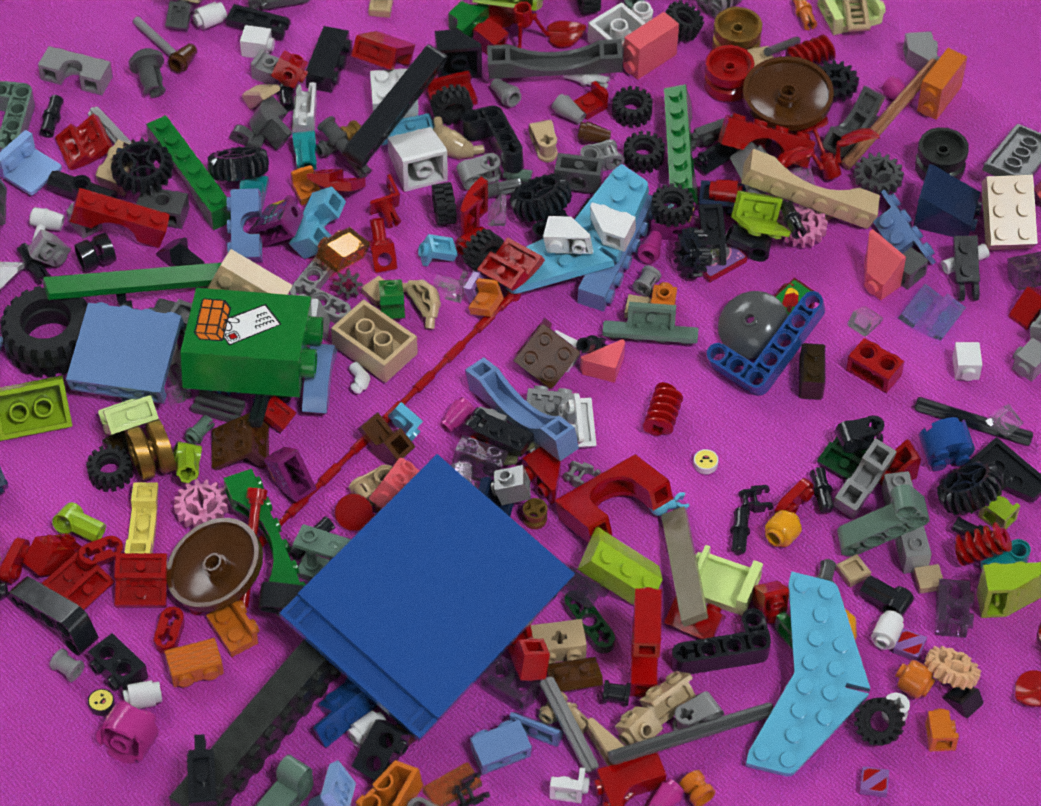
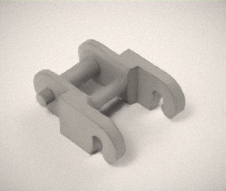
M571 461L570 466L572 468L569 472H565L563 477L566 481L573 483V487L577 488L584 484V481L580 480L584 474L596 477L601 472L599 469L594 471V467L584 462L581 464ZM575 471L581 472L579 476L573 475Z

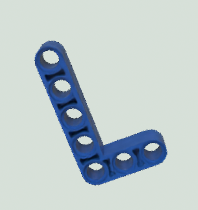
M815 291L807 292L754 363L724 344H712L707 349V357L712 368L754 395L761 396L766 394L799 350L801 344L805 342L824 316L826 307L822 296ZM813 302L819 303L814 309L808 308ZM799 321L805 322L800 328L794 327ZM785 340L791 341L790 345L786 347L780 346ZM724 354L721 360H714L716 355ZM771 359L777 360L775 365H766ZM737 366L744 367L741 372H733L734 368ZM757 378L763 379V382L759 385L752 384Z

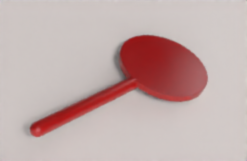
M356 493L342 497L335 508L337 522L343 528L350 531L361 530L375 516L369 500Z

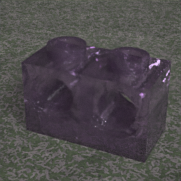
M1041 252L1007 258L1008 280L1018 290H1024L1027 286H1041Z
M939 578L936 591L935 635L966 638L968 628H973L974 613H969V609L974 604V592L970 591V581Z
M500 656L480 677L481 689L522 715L525 714L541 693V680H520L511 658ZM501 674H502V675H506V677H503V678H500V677H497V676H498V675H501ZM524 687L527 688V690L521 691L519 690V688Z

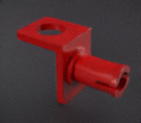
M388 174L386 186L390 195L370 201L369 212L370 215L382 212L387 227L393 228L392 222L395 227L401 223V219L395 210V207L399 206L400 193L391 174Z
M384 218L369 220L373 240L367 241V244L371 249L374 271L378 273L397 269L394 242L391 238L386 237ZM382 253H388L391 256V262L386 266H382L378 262V257Z

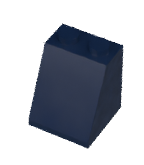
M929 164L918 200L914 226L916 225L921 230L950 237L969 236L970 232L975 233L978 219L974 217L975 215L980 216L983 202H979L981 192L940 168Z

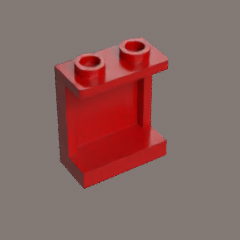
M372 31L356 35L351 56L393 70L396 62L405 65L411 64L416 44L379 31Z

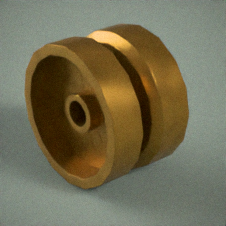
M731 7L721 11L715 17L713 49L724 45L739 46L747 51L748 49L759 48L763 25L761 18L754 11L744 7Z
M160 419L146 423V436L138 426L125 430L129 453L142 481L155 477V463L163 474L176 470L173 451Z

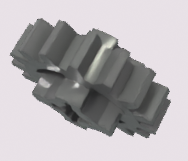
M878 152L877 156L874 157L869 153L868 159L862 156L860 162H856L853 178H856L855 185H860V188L867 189L878 195L884 189L888 194L889 191L896 193L897 187H901L904 172L902 171V164L897 165L896 158L890 160L889 154L881 157V153Z

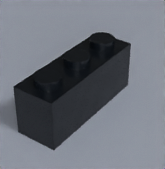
M323 26L306 69L308 71L305 78L307 89L309 88V83H316L317 91L332 93L334 86L339 84L340 71L345 68L346 55L351 53L353 41L350 40L349 30Z

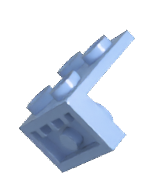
M27 130L23 131L0 152V177L29 195H34L48 182L52 171L62 170L61 164L35 149L33 135Z
M339 760L329 764L322 792L320 795L310 799L308 806H350L356 782Z

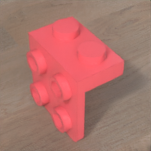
M399 458L368 499L382 509L419 470L411 462L406 461L404 458Z

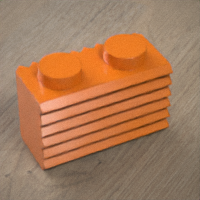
M215 637L164 651L173 687H188L199 680H213L219 675L224 674L223 663Z

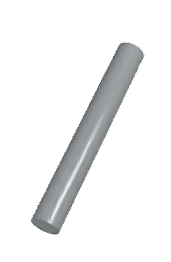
M140 17L134 18L133 23L168 56L176 51Z

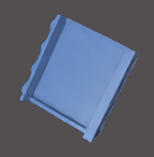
M103 302L96 304L88 303L66 377L70 389L129 399H139L151 395L153 402L165 404L167 396L164 389L180 329L185 330L182 316L174 312L159 313L151 309H132L125 305L116 307L109 306Z

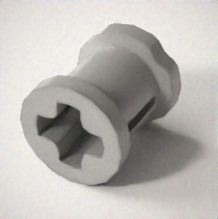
M644 266L641 276L632 284L634 291L644 297L650 296L653 292L654 284L659 282L661 278V273L652 266Z
M60 649L52 657L49 667L52 670L60 671L66 675L68 681L73 682L81 675L85 666L81 660L76 661L70 657L65 649Z

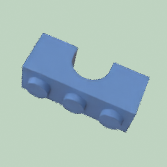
M259 188L231 189V197H227V210L231 211V219L227 220L228 234H231V242L227 244V251L229 252L232 249L252 262H263L262 238L260 234H248L243 229L248 219L262 217L261 192Z

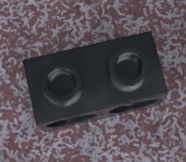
M113 633L88 651L90 658L89 666L96 675L101 674L108 686L113 691L118 690L123 696V691L128 690V684L144 682L148 678L146 664Z
M376 719L351 766L376 781L395 760L398 761L399 757L406 753L409 748L408 740L411 735L386 720ZM388 734H391L394 739L391 747H388L386 744ZM376 757L381 761L379 770H375L373 766Z

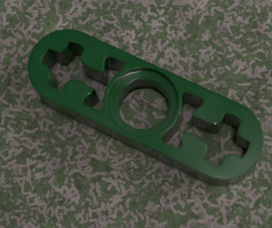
M580 590L568 592L565 596L564 604L568 615L572 620L582 619L583 621L587 617L594 618L597 623L593 626H587L583 623L585 638L596 652L602 654L611 652L615 646V634L584 592ZM572 601L580 602V608L577 604H572ZM599 635L604 640L608 639V643H605L604 641L599 642Z

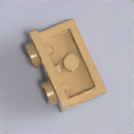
M675 671L666 677V681L661 685L647 690V695L639 701L643 707L652 710L662 725L675 716V710L679 705L696 697L689 683L693 678L690 673Z

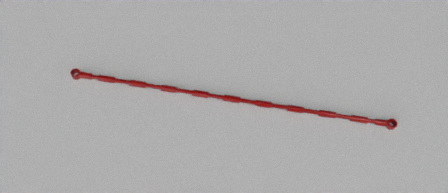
M507 290V294L491 317L484 316L474 325V329L462 341H458L431 371L429 370L413 385V389L382 416L387 424L390 423L392 420L388 415L400 402L405 405L416 393H420L447 363H450L466 348L465 345L477 333H481L496 318L500 311H503L512 301L520 300L521 293L512 294ZM363 435L350 447V451L338 463H334L318 479V482L315 484L317 488L315 491L294 502L285 511L286 514L279 519L280 526L289 518H293L322 486H326L341 471V467L354 454L357 455L368 444ZM262 534L258 538L263 548L268 542ZM189 609L190 613L193 615H199L202 613Z

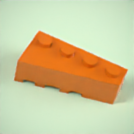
M395 760L372 784L373 788L356 801V806H407L411 799L418 796L423 787L419 768Z

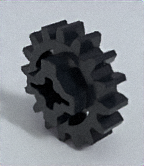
M832 60V64H829L827 61H824L823 66L817 64L826 72L832 82L834 103L839 98L844 102L846 96L852 98L853 93L857 92L859 77H857L856 70L851 71V65L845 67L844 61L836 64L835 60Z
M688 227L687 229H682V234L677 235L679 241H675L674 244L677 248H675L673 253L677 257L674 263H678L677 271H681V276L697 278L703 276L702 272H707L706 264H710L708 257H710L712 252L708 249L711 243L706 242L708 235L703 234V229Z

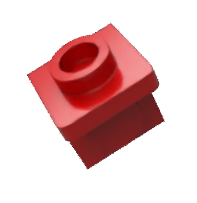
M593 81L591 83V91L577 98L574 102L586 113L585 119L588 120L608 108L609 94L604 86Z
M273 395L269 399L264 420L281 433L296 415V412L277 396Z

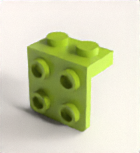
M738 191L731 218L738 222V226L746 228L748 230L747 233L754 236H761L764 233L776 239H782V236L790 237L791 232L777 222L783 201L782 198Z

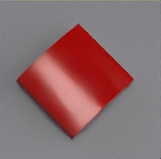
M94 113L76 127L71 123L55 136L70 170L78 169L108 153L112 147L99 116Z
M321 169L307 173V179L325 188L332 186L338 191H354L366 187L365 178H344L343 169Z
M480 177L471 186L462 202L461 236L474 227H480V218L488 211V181L483 177Z
M507 237L496 253L489 252L477 271L492 280H497L499 284L514 291L540 268L545 259L542 255Z
M77 551L44 580L42 584L85 610L108 590L115 581L98 564L91 570L81 568L76 561Z
M116 553L114 576L116 580V608H167V553Z

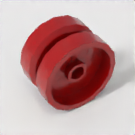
M724 45L713 49L707 55L705 64L704 86L706 92L711 97L724 102H735L743 99L745 78L755 65L753 56L746 49L734 45Z

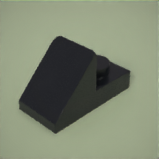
M185 237L172 240L156 252V256L170 267L205 264L202 259L188 249V242Z

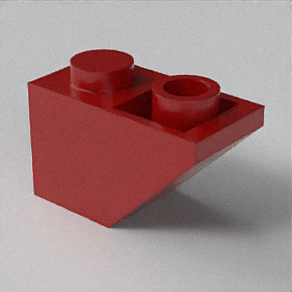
M539 447L522 458V465L530 481L536 487L538 494L542 498H546L552 505L555 503L554 500H556L561 461L557 460L544 448Z
M67 533L36 536L22 562L39 576L51 575L79 551L82 546L76 542L75 537Z
M778 580L753 586V605L755 609L760 610L764 614L766 623L774 624L776 616L783 611H787L790 591L788 587Z

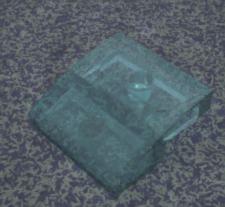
M924 284L898 318L915 330L934 339L942 340L966 307L948 293L945 297H942L927 284Z

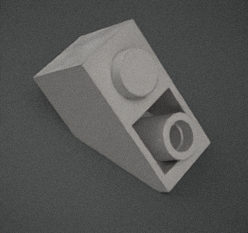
M932 32L905 33L903 51L908 66L920 72L930 59L939 60L940 56H937L938 43L937 40H933Z
M40 229L29 245L28 251L33 259L59 268L67 259L71 248L54 234Z

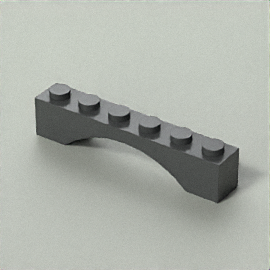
M621 39L598 40L581 48L558 52L530 51L512 45L487 46L489 79L623 72Z

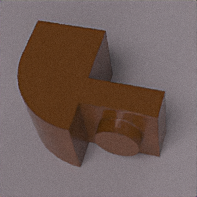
M378 412L357 428L372 446L369 449L372 454L389 465L395 464L399 458H404L416 447L401 428L393 431Z

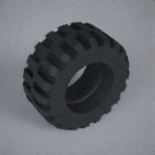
M41 286L34 287V290L31 291L25 290L19 298L16 296L10 302L11 306H6L3 311L4 315L1 317L0 330L8 358L11 359L14 366L21 368L27 374L33 372L34 376L43 377V375H48V377H55L58 373H62V375L68 373L88 303L82 297L48 300L45 289L41 288ZM55 323L67 327L62 333L51 338L41 339L29 335L34 329L45 324Z

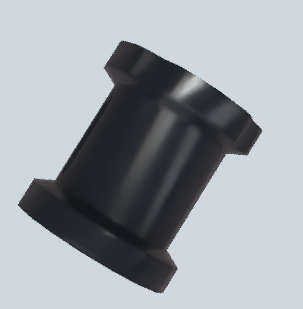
M605 680L602 703L611 701L628 706L631 683L622 685Z

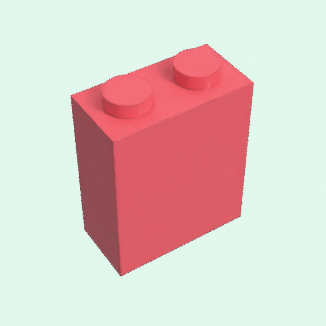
M662 12L625 36L624 70L638 80L677 55L679 23L665 12Z

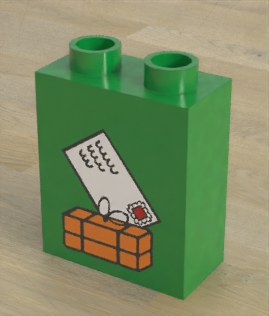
M196 288L180 352L183 388L300 397L303 378L315 379L317 349H309V346H321L323 339L324 319L323 317L312 316L311 296Z

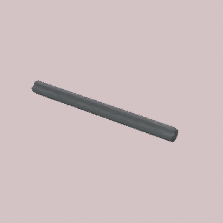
M764 703L610 750L608 752L609 761L613 765L766 719L774 709L773 704Z

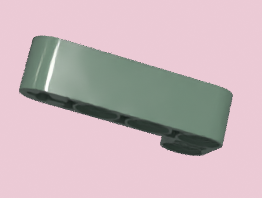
M0 81V111H6L0 129V152L23 131H28L35 108L33 91L29 84Z
M904 484L892 488L890 491L891 504L850 521L837 529L842 555L854 556L928 524L930 519L924 496L910 485Z
M290 754L285 756L276 770L277 781L256 806H300L313 788L312 768Z

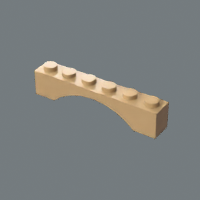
M755 149L751 151L744 162L742 184L866 229L871 226L878 216L880 198L878 194L862 188L832 190L815 186L791 173L774 156Z

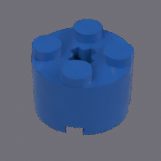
M956 417L941 419L932 423L933 428L927 432L924 428L919 433V440L927 463L932 467L933 471H941L947 465L954 463L957 466H963L970 461L969 457L975 451L973 440L964 419L962 422H959V419Z

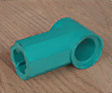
M315 131L293 132L294 153H296L297 169L312 165L313 169L316 170L317 160L315 151L317 149Z
M1022 539L1012 540V550L1010 552L1004 551L1001 555L994 554L993 557L981 561L980 567L982 569L983 565L990 563H1028L1031 547Z

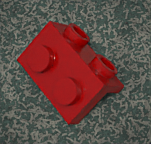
M675 596L664 623L700 639L716 636L721 621L725 620L726 615L720 613L722 608L707 603L708 618L684 627L681 622L677 596Z

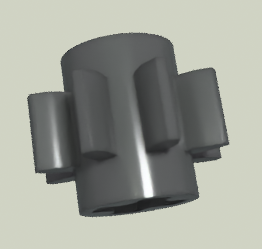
M347 268L346 273L343 275L337 272L340 278L338 281H333V284L340 288L336 293L339 295L344 292L347 299H349L351 293L359 295L357 287L363 286L362 282L356 281L359 273L357 272L352 275L349 268ZM347 278H350L354 285L349 286V289H346L342 284L347 281Z

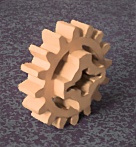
M934 646L933 649L929 650L925 658L924 665L928 667V671L934 673L933 677L941 683L951 684L953 688L960 687L964 690L967 687L972 689L973 686H976L981 676V670L977 668L978 664L972 663V658L964 652H956L953 648L941 646L939 649Z

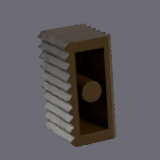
M801 344L799 359V398L821 400L823 398L826 382V346L824 344Z

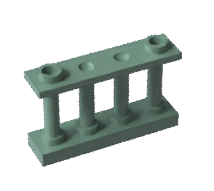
M303 524L293 542V547L306 551L298 566L300 572L297 575L298 578L310 581L351 539Z

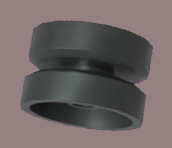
M938 127L925 132L919 140L918 153L915 160V170L919 177L925 180L929 164L960 180L965 172L969 152V144L966 138L958 131L950 128Z

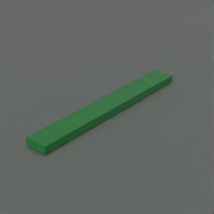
M221 263L43 277V286L48 300L204 287L210 285Z

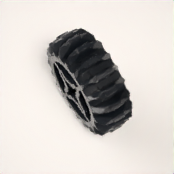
M141 137L140 141L136 142L132 138L131 144L124 142L123 148H117L116 154L113 155L111 162L112 177L118 187H122L125 193L131 190L133 196L137 192H140L142 197L145 192L153 195V190L156 189L161 192L162 185L167 186L168 179H172V171L174 169L172 155L168 153L166 146L162 147L160 141L154 143L150 138L146 142ZM155 161L160 164L159 168L154 166ZM126 165L130 167L131 171L129 173L124 170Z
M232 147L219 150L208 156V172L214 180L228 182L245 181L246 179L260 177L269 171L267 152L260 147Z
M551 173L550 175L536 176L534 179H529L526 183H521V186L515 189V192L511 194L510 205L514 215L521 221L532 222L535 220V222H538L541 219L546 220L548 216L560 213L561 209L566 208L567 204L571 202V188L565 177H561L560 174L555 175Z
M978 460L975 463L969 462L967 465H960V468L952 469V473L946 474L945 479L939 482L940 485L937 487L938 499L948 513H953V515L959 513L965 515L968 512L972 514L976 510L981 511V508L990 506L989 503L996 501L997 497L1002 494V490L1005 488L1003 476L997 466L988 461L980 462Z

